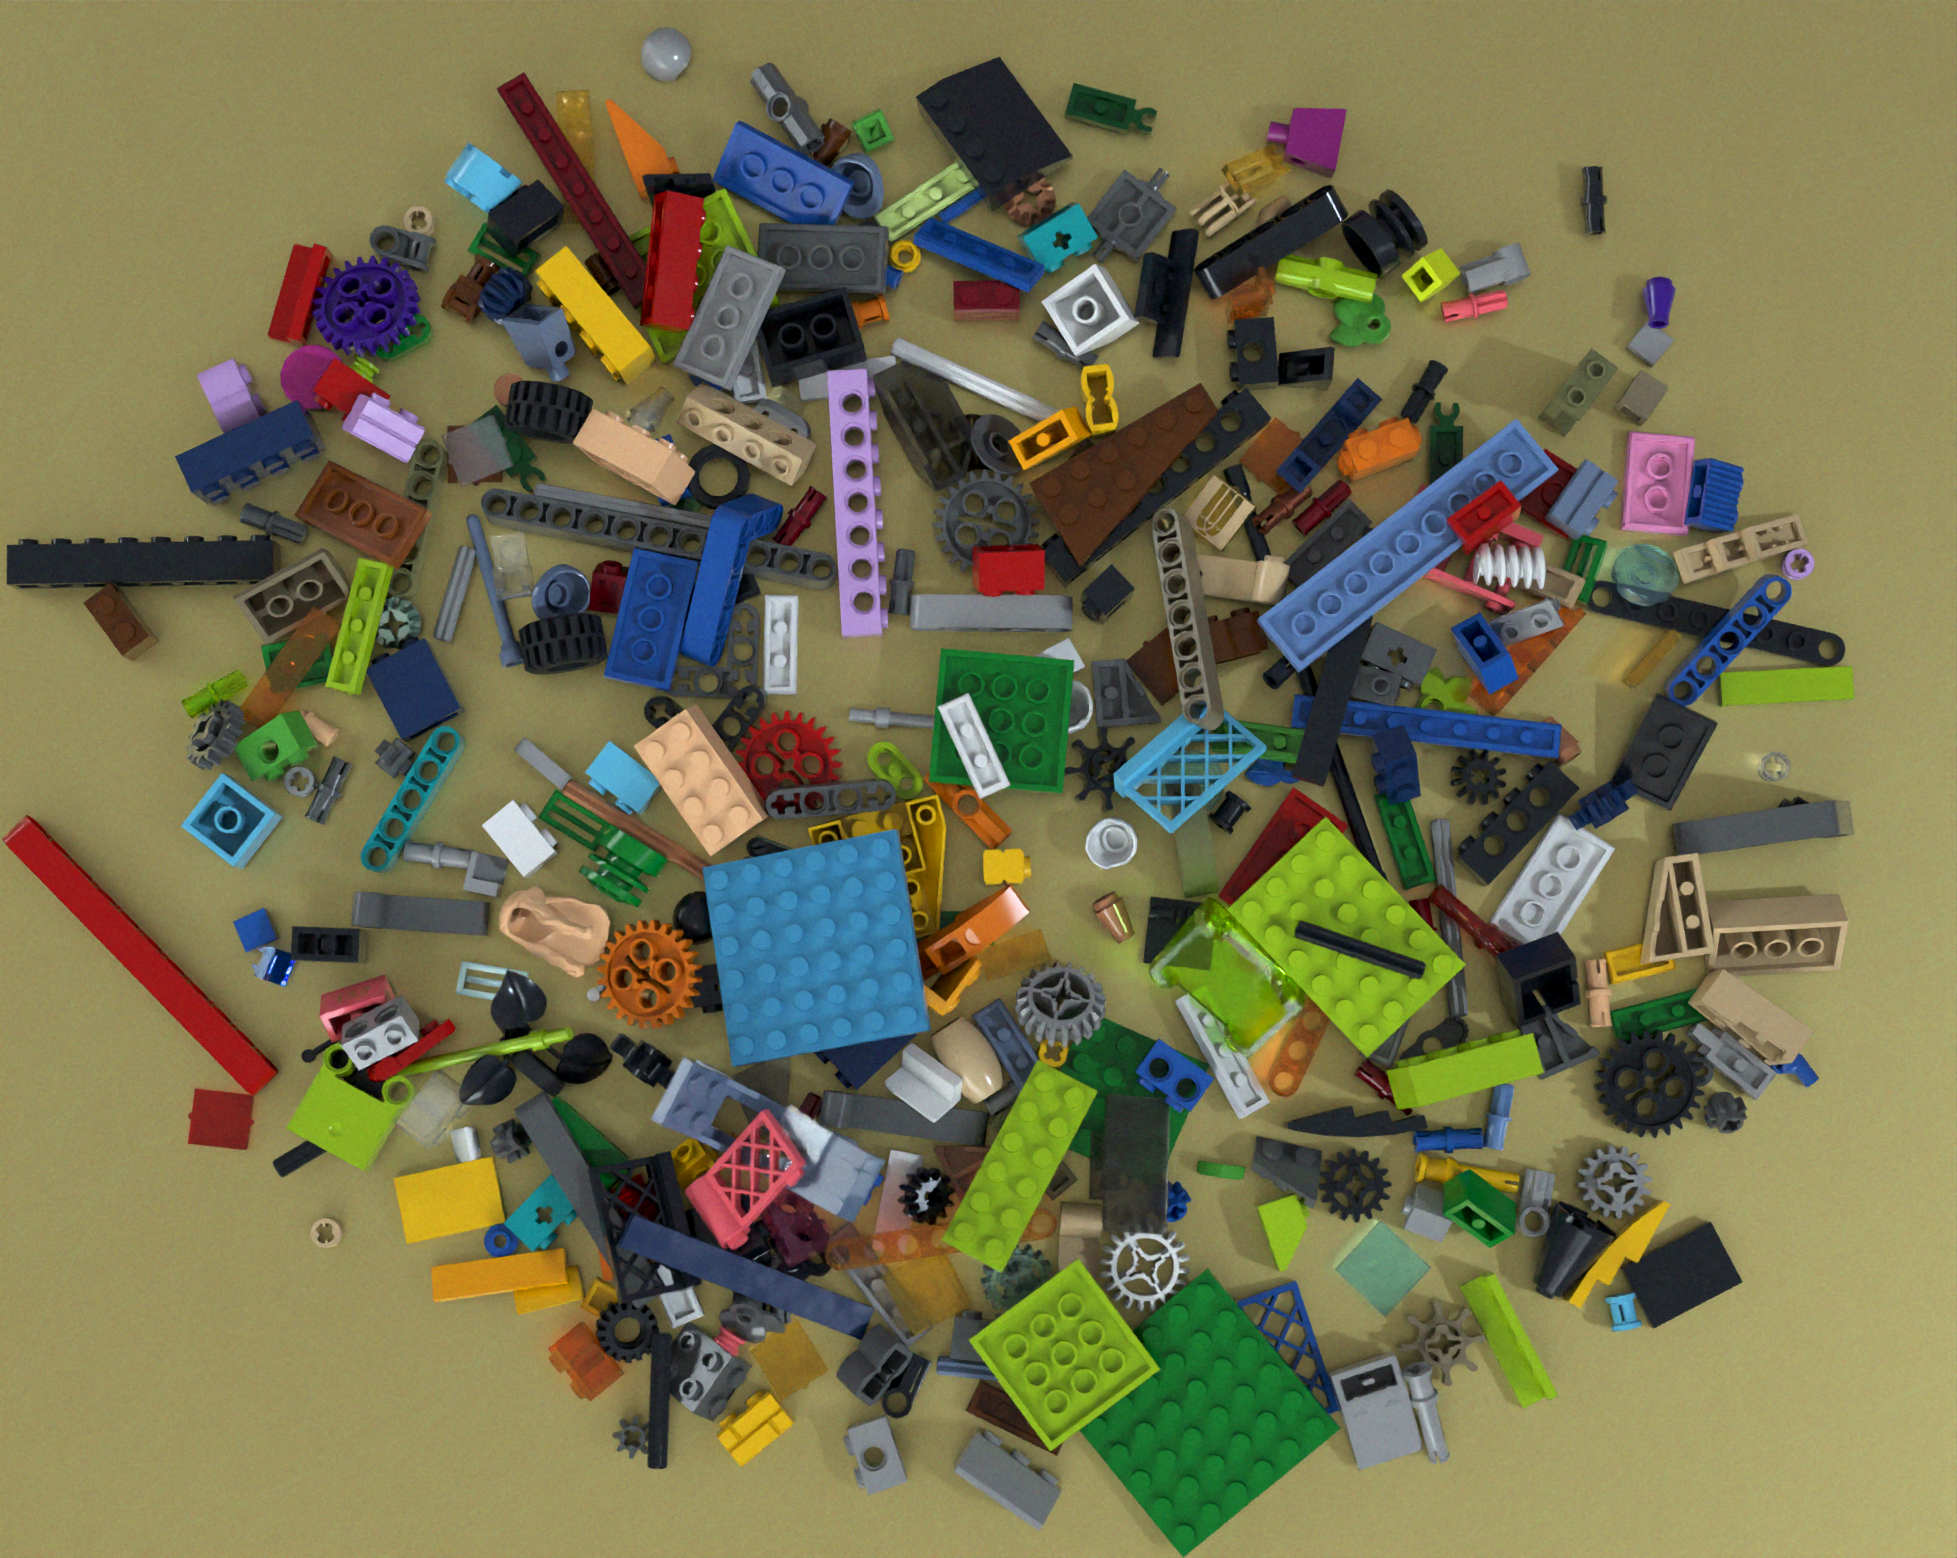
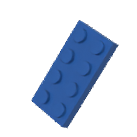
M741 120L736 122L712 179L719 185L792 224L837 225L855 184L851 179Z
M636 548L633 549L604 672L606 679L670 692L700 566L698 561Z

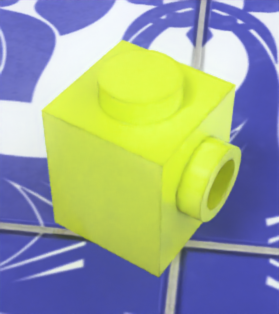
M1440 248L1423 256L1401 276L1419 301L1422 302L1438 294L1461 273L1444 250Z

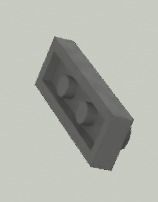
M1348 499L1284 562V564L1290 566L1288 580L1296 588L1301 586L1337 558L1363 533L1365 526L1369 527L1372 524V521Z

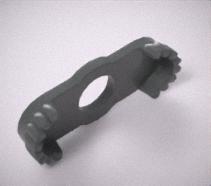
M1451 1016L1450 1018H1445L1434 1029L1422 1033L1417 1038L1416 1043L1401 1053L1399 1060L1427 1055L1423 1050V1043L1429 1037L1439 1039L1442 1048L1446 1049L1455 1047L1460 1042H1465L1469 1032L1467 1023L1460 1019V1017Z

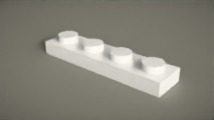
M1205 984L1175 1000L1177 1007L1238 1119L1244 1118L1270 1103L1207 985Z

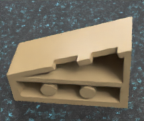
M1728 969L1710 971L1687 1002L1722 1032L1726 1031L1767 1065L1792 1063L1815 1032L1743 983L1737 974Z

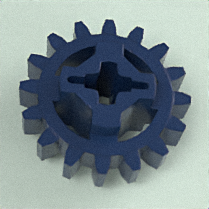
M1631 779L1617 786L1610 780L1580 798L1577 802L1581 808L1568 818L1576 831L1590 823L1597 829L1627 811L1629 807L1625 801L1632 798L1639 791Z

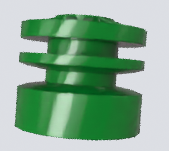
M608 823L597 841L608 852L606 857L590 853L588 858L599 864V868L595 872L589 867L582 865L578 872L583 874L593 887L617 902L639 908L643 901L631 894L632 889L635 886L648 894L650 889L639 878L642 873L658 878L668 859Z

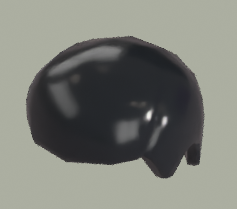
M694 891L693 893L686 894L676 904L673 911V929L683 930L681 940L692 939V945L708 943L713 939L706 892Z

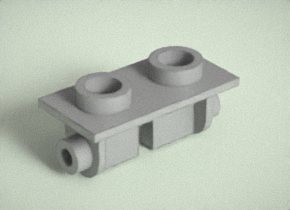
M1546 597L1544 601L1509 614H1500L1498 618L1489 620V624L1505 647L1564 626V622L1557 612L1561 610L1560 602L1557 598L1551 599V597Z

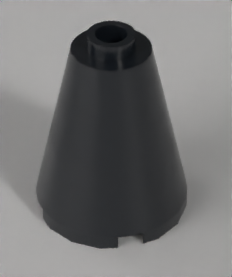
M1562 1201L1557 1202L1555 1207H1553L1550 1225L1546 1231L1532 1279L1537 1285L1535 1290L1552 1300L1555 1296L1563 1297L1609 1248L1617 1235L1599 1219L1595 1222L1587 1217V1212Z

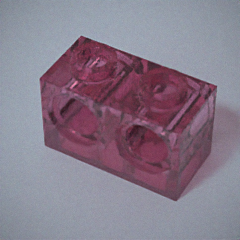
M784 1187L760 1213V1216L787 1265L791 1267L824 1252L829 1241L830 1231L826 1222L822 1218L819 1219L813 1209V1202ZM790 1205L796 1212L788 1213L781 1206ZM805 1233L812 1240L802 1241L798 1238L797 1234Z

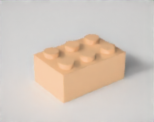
M592 409L574 439L573 444L596 464L676 506L695 474V471L687 464L689 458L676 451L677 447L667 440L659 438L657 441L650 437L651 434L636 424L630 427L623 423L624 419L609 410L603 414Z

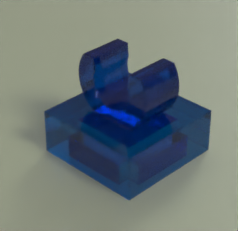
M270 945L260 947L258 951L263 953L259 964H252V969L255 971L254 976L285 987L296 961L290 960L291 953Z

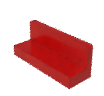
M315 243L313 248L299 244L293 246L268 330V337L270 339L300 347L307 345L315 319L313 311L317 310L313 300L321 298L317 288L324 287L325 280L323 278L327 277L333 254L326 246Z

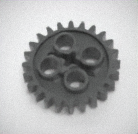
M986 469L982 470L980 479H977L973 472H969L968 483L960 477L956 479L957 490L948 485L946 490L951 496L949 499L939 497L938 501L945 507L944 509L934 510V514L942 519L934 523L932 527L942 529V534L934 539L935 541H945L946 545L940 552L942 554L951 551L953 555L949 560L950 564L958 559L962 561L960 566L961 572L968 566H972L973 575V546H990V540L993 535L1004 536L1007 540V545L1032 544L1028 541L1029 538L1039 537V533L1031 530V526L1040 523L1039 519L1031 518V513L1035 512L1038 506L1027 505V502L1033 495L1027 494L1022 496L1020 494L1024 486L1023 483L1015 488L1011 486L1012 475L1003 482L1000 481L1001 475L997 472L992 479L989 478ZM976 495L982 500L983 504L980 512L973 513L966 508L965 500L967 496ZM1006 502L1013 506L1014 516L1012 519L1004 520L998 515L997 508L1000 503ZM958 515H965L977 520H982L988 515L990 516L991 523L1012 526L1015 528V531L1011 533L991 527L987 532L982 531L983 525L958 520ZM968 527L974 531L975 541L973 544L965 545L959 541L958 532L960 528Z

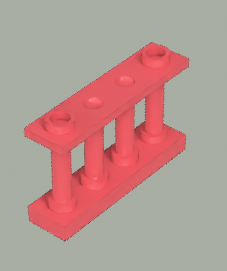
M1421 484L1416 490L1414 497L1425 490L1427 486ZM1512 522L1484 543H1487L1491 548L1493 541H1497L1499 538L1510 543V545H1514L1517 553L1521 546H1527L1530 552H1532L1534 547H1540L1544 535ZM1479 546L1475 549L1463 580L1445 572L1451 555L1423 576L1484 602V608L1497 614H1503L1504 611L1509 613L1516 604L1515 601L1506 598L1511 586V579L1508 577L1503 586H1499L1497 583L1494 592L1474 584L1473 565Z

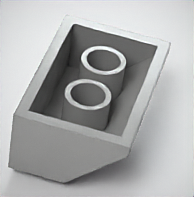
M977 1429L954 1462V1472L1039 1531L1061 1493V1487L1057 1485L1059 1479L1044 1468L1040 1472L1036 1471L1028 1465L1031 1460L1017 1449H1014L1011 1453L1001 1446L1003 1440L993 1432L986 1429L983 1434Z

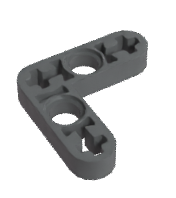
M739 603L734 606L729 625L727 668L676 666L675 673H678L681 679L691 680L689 673H695L693 679L695 691L688 692L690 685L680 684L678 685V690H673L671 686L670 692L665 691V693L669 696L683 698L733 699L738 692V688L732 684L733 681L739 680L740 674L739 669L733 670L734 664L741 667L753 665L752 671L745 669V679L751 682V685H757L760 616L757 609L749 603ZM743 610H748L749 615L754 617L753 621L747 623V633L754 632V638L744 635L734 637V632H742L741 622L736 620V616H741ZM746 642L752 646L753 652L749 659L742 661L734 656V648L737 644ZM705 674H713L718 679V685L712 692H705L700 688L699 681ZM745 694L744 697H745L746 699H748V698H750L751 696H753V694H751V695Z

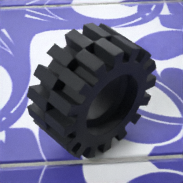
M609 1302L607 1304L608 1308L606 1310L602 1309L599 1313L600 1319L596 1320L597 1331L595 1332L599 1344L609 1357L612 1356L618 1362L624 1360L625 1363H632L631 1359L642 1360V1355L645 1353L649 1355L651 1353L653 1333H657L660 1330L657 1325V1318L646 1304L637 1309L632 1302L623 1304ZM624 1318H634L640 1324L639 1335L630 1342H622L615 1336V1327Z

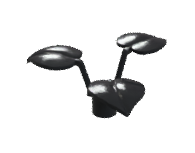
M509 970L505 973L503 982L492 1001L490 1009L493 1021L503 1034L500 1041L529 1035L533 1029L530 1028L527 1022L539 1020L544 1015L547 1007V998L534 981ZM581 1033L574 1036L573 1039L565 1044L564 1053L558 1052L551 1045L549 1048H546L555 1058L561 1060L556 1068L558 1077L570 1084H583L597 1078L607 1069L613 1057L604 1040L592 1033ZM509 1053L503 1055L502 1061L496 1055L488 1054L478 1059L469 1068L460 1087L459 1100L465 1105H492L501 1102L510 1095L515 1087L516 1074L513 1069L507 1067L510 1062Z

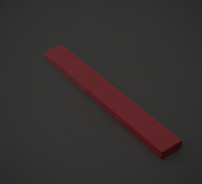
M523 72L496 88L497 92L634 309L642 306L647 265L529 78Z

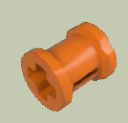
M877 294L876 298L858 303L855 300L851 301L859 330L863 329L864 325L876 321H890L883 294Z

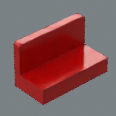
M1501 480L1447 518L1446 523L1463 543L1462 551L1467 555L1518 519L1522 505Z

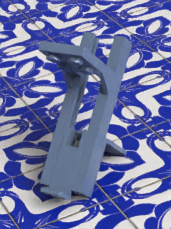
M683 1057L651 1120L725 1153L736 1139L711 1125L725 1097L727 1096L739 1101L758 1113L769 1109L780 1125L793 1131L792 1139L800 1143L796 1149L806 1162L802 1167L805 1174L794 1186L789 1187L787 1184L785 1187L830 1213L854 1223L885 1160L859 1147L857 1141L811 1121L715 1067L698 1059L693 1062ZM744 1146L741 1149V1162L747 1165H751V1147ZM760 1153V1166L770 1168V1158ZM785 1158L779 1159V1169L786 1170L792 1164L791 1161ZM761 1173L769 1178V1174Z

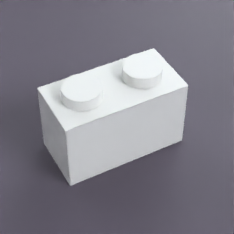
M512 800L482 826L522 876L529 879L559 854L554 848L558 842L547 828L541 831L533 822L537 816L525 802L519 805L518 802Z

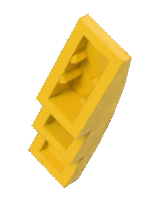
M1657 1199L1629 1219L1615 1232L1617 1235L1614 1242L1567 1291L1563 1300L1581 1309L1596 1280L1609 1286L1624 1258L1638 1263L1671 1204Z

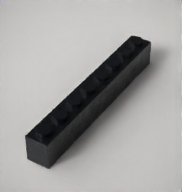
M230 535L217 536V541H204V537L186 536L184 537V542H171L169 537H151V542H138V538L121 537L118 538V543H105V539L85 538L84 543L72 544L71 539L64 538L51 539V544H39V540L20 539L18 540V545H7V585L15 589L104 588L110 583L116 587L254 585L280 571V545L274 540H270L268 535H251L250 540L237 541L236 536Z

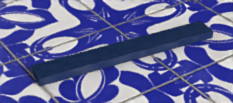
M631 1213L618 1243V1246L860 1340H862L874 1312V1308L633 1213Z

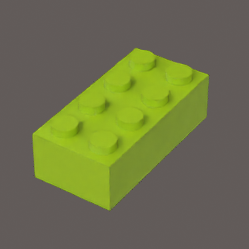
M1520 1029L1488 1036V1038L1480 1040L1476 1039L1460 1043L1455 1047L1434 1050L1427 1052V1055L1396 1061L1397 1068L1386 1070L1397 1110L1422 1107L1544 1073L1533 1033L1521 1035Z

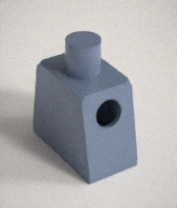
M524 303L501 320L524 362L529 367L546 369L552 382L563 380L569 375L565 362L576 354L577 349L562 308Z

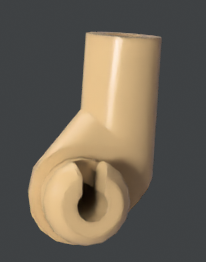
M1282 195L1263 207L1258 214L1257 227L1291 207L1289 199Z

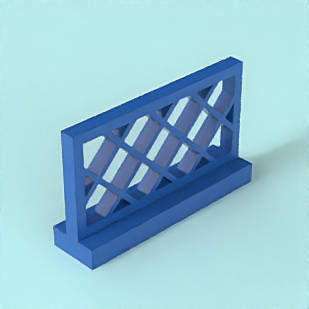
M1292 1281L1237 1300L1236 1302L1242 1309L1244 1306L1252 1303L1266 1308L1257 1327L1264 1335L1276 1340L1274 1347L1277 1351H1279L1281 1344L1297 1351L1290 1366L1294 1372L1302 1355L1313 1359L1316 1368L1311 1379L1309 1380L1299 1374L1297 1375L1303 1382L1308 1384L1307 1387L1310 1391L1315 1387L1324 1392L1328 1406L1324 1408L1329 1414L1339 1411L1297 1281ZM1290 1290L1294 1305L1289 1315L1273 1306L1279 1294ZM1271 1297L1268 1304L1261 1301ZM1271 1311L1287 1319L1279 1337L1263 1329ZM1296 1312L1298 1313L1300 1321L1294 1318ZM1292 1322L1301 1326L1305 1334L1300 1347L1284 1340ZM1307 1344L1311 1353L1305 1351ZM1318 1376H1319L1321 1385H1319V1384L1316 1383Z

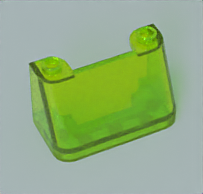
M1208 897L1195 910L1149 966L1148 973L1157 986L1173 989L1177 985L1180 986L1224 1025V1034L1226 1036L1224 1041L1233 1052H1240L1247 1059L1304 1008L1305 992L1231 915L1227 908L1212 897Z

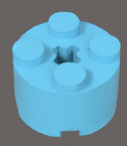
M469 142L446 173L447 177L444 179L445 183L470 199L471 202L489 213L491 208L494 209L499 204H503L512 198L522 184L520 179Z

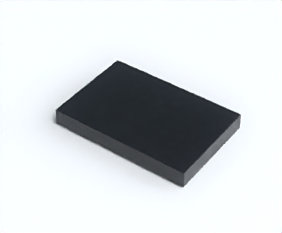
M1656 692L1610 780L1615 785H1619L1631 779L1639 791L1636 795L1671 811L1717 727V721Z
M1710 1221L1642 1255L1638 1263L1629 1262L1620 1267L1632 1292H1635V1298L1648 1323L1653 1329L1742 1283L1734 1264Z

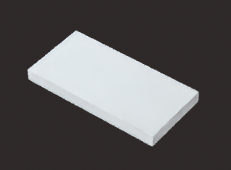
M1557 813L1486 925L1519 946L1559 932L1561 935L1615 848L1584 828L1576 831L1569 818L1561 813Z

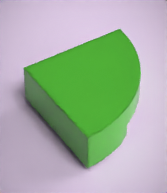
M1198 1161L1197 1172L1200 1175L1241 1180L1244 1179L1245 1167Z

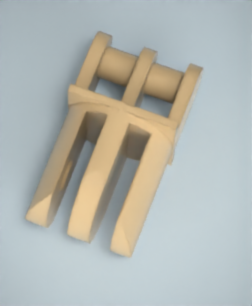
M1238 175L1222 186H1218V190L1189 211L1193 217H1197L1219 201L1197 221L1202 228L1225 212L1227 213L1206 229L1205 233L1208 237L1233 219L1236 221L1239 216L1258 202L1256 198L1252 199L1249 196L1247 186L1243 188L1239 183L1240 177ZM1230 188L1235 192L1231 197L1225 192ZM1238 199L1244 204L1239 209L1234 203Z

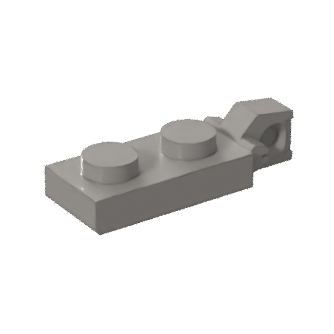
M1698 1023L1693 1024L1686 1033L1691 1040L1700 1046L1696 1052L1753 1100H1757L1777 1074L1726 1031L1721 1032L1715 1027L1710 1032L1702 1024Z

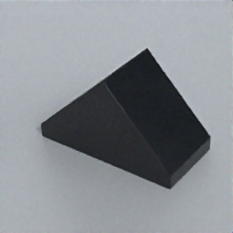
M1324 347L1279 353V383L1277 386L1328 390L1333 379L1335 348Z

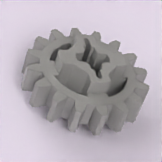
M1607 1145L1605 1154L1601 1149H1594L1596 1158L1585 1157L1583 1160L1588 1165L1587 1169H1578L1577 1171L1584 1176V1181L1577 1182L1576 1186L1586 1190L1580 1196L1581 1200L1591 1199L1592 1202L1588 1208L1591 1211L1601 1207L1600 1216L1607 1218L1610 1211H1612L1614 1218L1621 1219L1622 1210L1632 1216L1634 1214L1632 1207L1634 1204L1640 1207L1645 1205L1643 1200L1640 1199L1641 1195L1651 1194L1650 1190L1644 1188V1183L1652 1181V1177L1643 1176V1171L1648 1168V1165L1646 1163H1636L1640 1156L1638 1153H1632L1628 1157V1148L1624 1146L1620 1147L1618 1153H1616L1614 1145ZM1619 1160L1628 1164L1634 1174L1625 1172ZM1603 1163L1604 1169L1598 1176L1593 1177L1598 1166ZM1613 1175L1614 1177L1627 1180L1626 1182L1616 1184L1615 1189L1614 1187L1601 1184V1182H1608V1180L1613 1179ZM1631 1187H1635L1632 1195L1625 1201V1194ZM1594 1190H1601L1605 1193L1609 1204L1603 1202Z

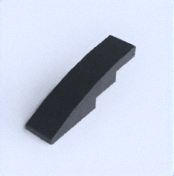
M1350 1105L1284 1122L1285 1129L1322 1136L1340 1137L1395 1135L1428 1128L1425 1115L1422 1114L1391 1122L1388 1110L1355 1117L1353 1107Z

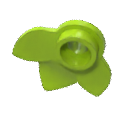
M1438 667L1431 669L1426 673L1420 686L1422 697L1418 700L1416 708L1426 709L1428 704H1434L1439 711L1478 715V712L1472 706L1464 703L1470 693L1471 678L1454 676L1445 680Z

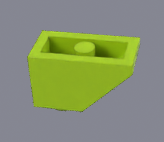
M1295 1193L1255 1205L1276 1269L1279 1272L1287 1269L1307 1228L1305 1218L1310 1217L1308 1207L1304 1205V1198L1298 1199Z

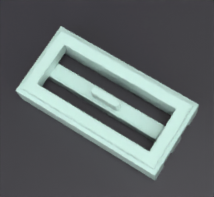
M461 961L456 994L493 1000L496 994L465 989V982L499 988L503 982L468 976V969L505 975L506 971L509 970L528 977L529 972Z

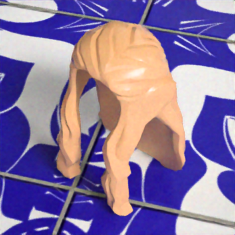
M534 886L528 890H518L512 893L500 910L498 925L503 934L523 945L533 955L544 958L552 966L560 967L576 978L583 976V965L585 967L594 966L601 959L600 953L606 952L605 943L609 941L608 936L611 922L607 911L598 904L588 903L571 896L547 895L539 887Z

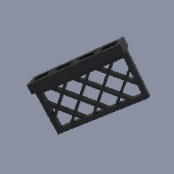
M671 1151L589 1169V1178L619 1304L672 1292L686 1291L701 1285V1278L655 1261L647 1275L633 1265L639 1254L633 1252L629 1261H626L618 1255L616 1248L631 1213L646 1218L637 1212L644 1198L655 1204L657 1213L652 1220L653 1222L658 1223L659 1221L661 1225L691 1236ZM646 1166L649 1180L644 1188L629 1178L636 1167ZM626 1169H627V1171H626L625 1174H622L621 1172H619V1171H621V1170H626ZM610 1173L620 1180L613 1195L602 1188L601 1174ZM625 1184L640 1194L632 1208L617 1198ZM613 1204L628 1214L621 1228L610 1221L608 1213ZM660 1265L671 1271L672 1285L663 1286L653 1279ZM629 1271L644 1281L639 1291L632 1294H627L624 1282ZM648 1285L654 1287V1289L646 1290Z

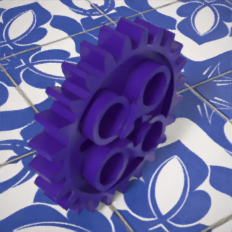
M374 255L370 257L368 263H364L361 256L358 257L357 265L352 266L349 261H345L346 270L341 271L336 267L333 268L336 277L334 279L324 277L327 288H317L321 298L313 300L317 310L313 311V316L317 321L315 324L327 343L331 342L336 351L343 348L348 356L355 349L358 356L362 358L365 350L369 349L374 357L378 347H382L387 353L389 352L388 343L392 341L396 345H400L398 336L400 334L410 335L406 327L407 325H417L413 315L421 312L417 304L421 301L416 291L418 288L408 271H402L398 262L391 265L387 258H383L378 264ZM352 318L351 321L344 323L347 319ZM385 319L383 322L376 324L379 320Z

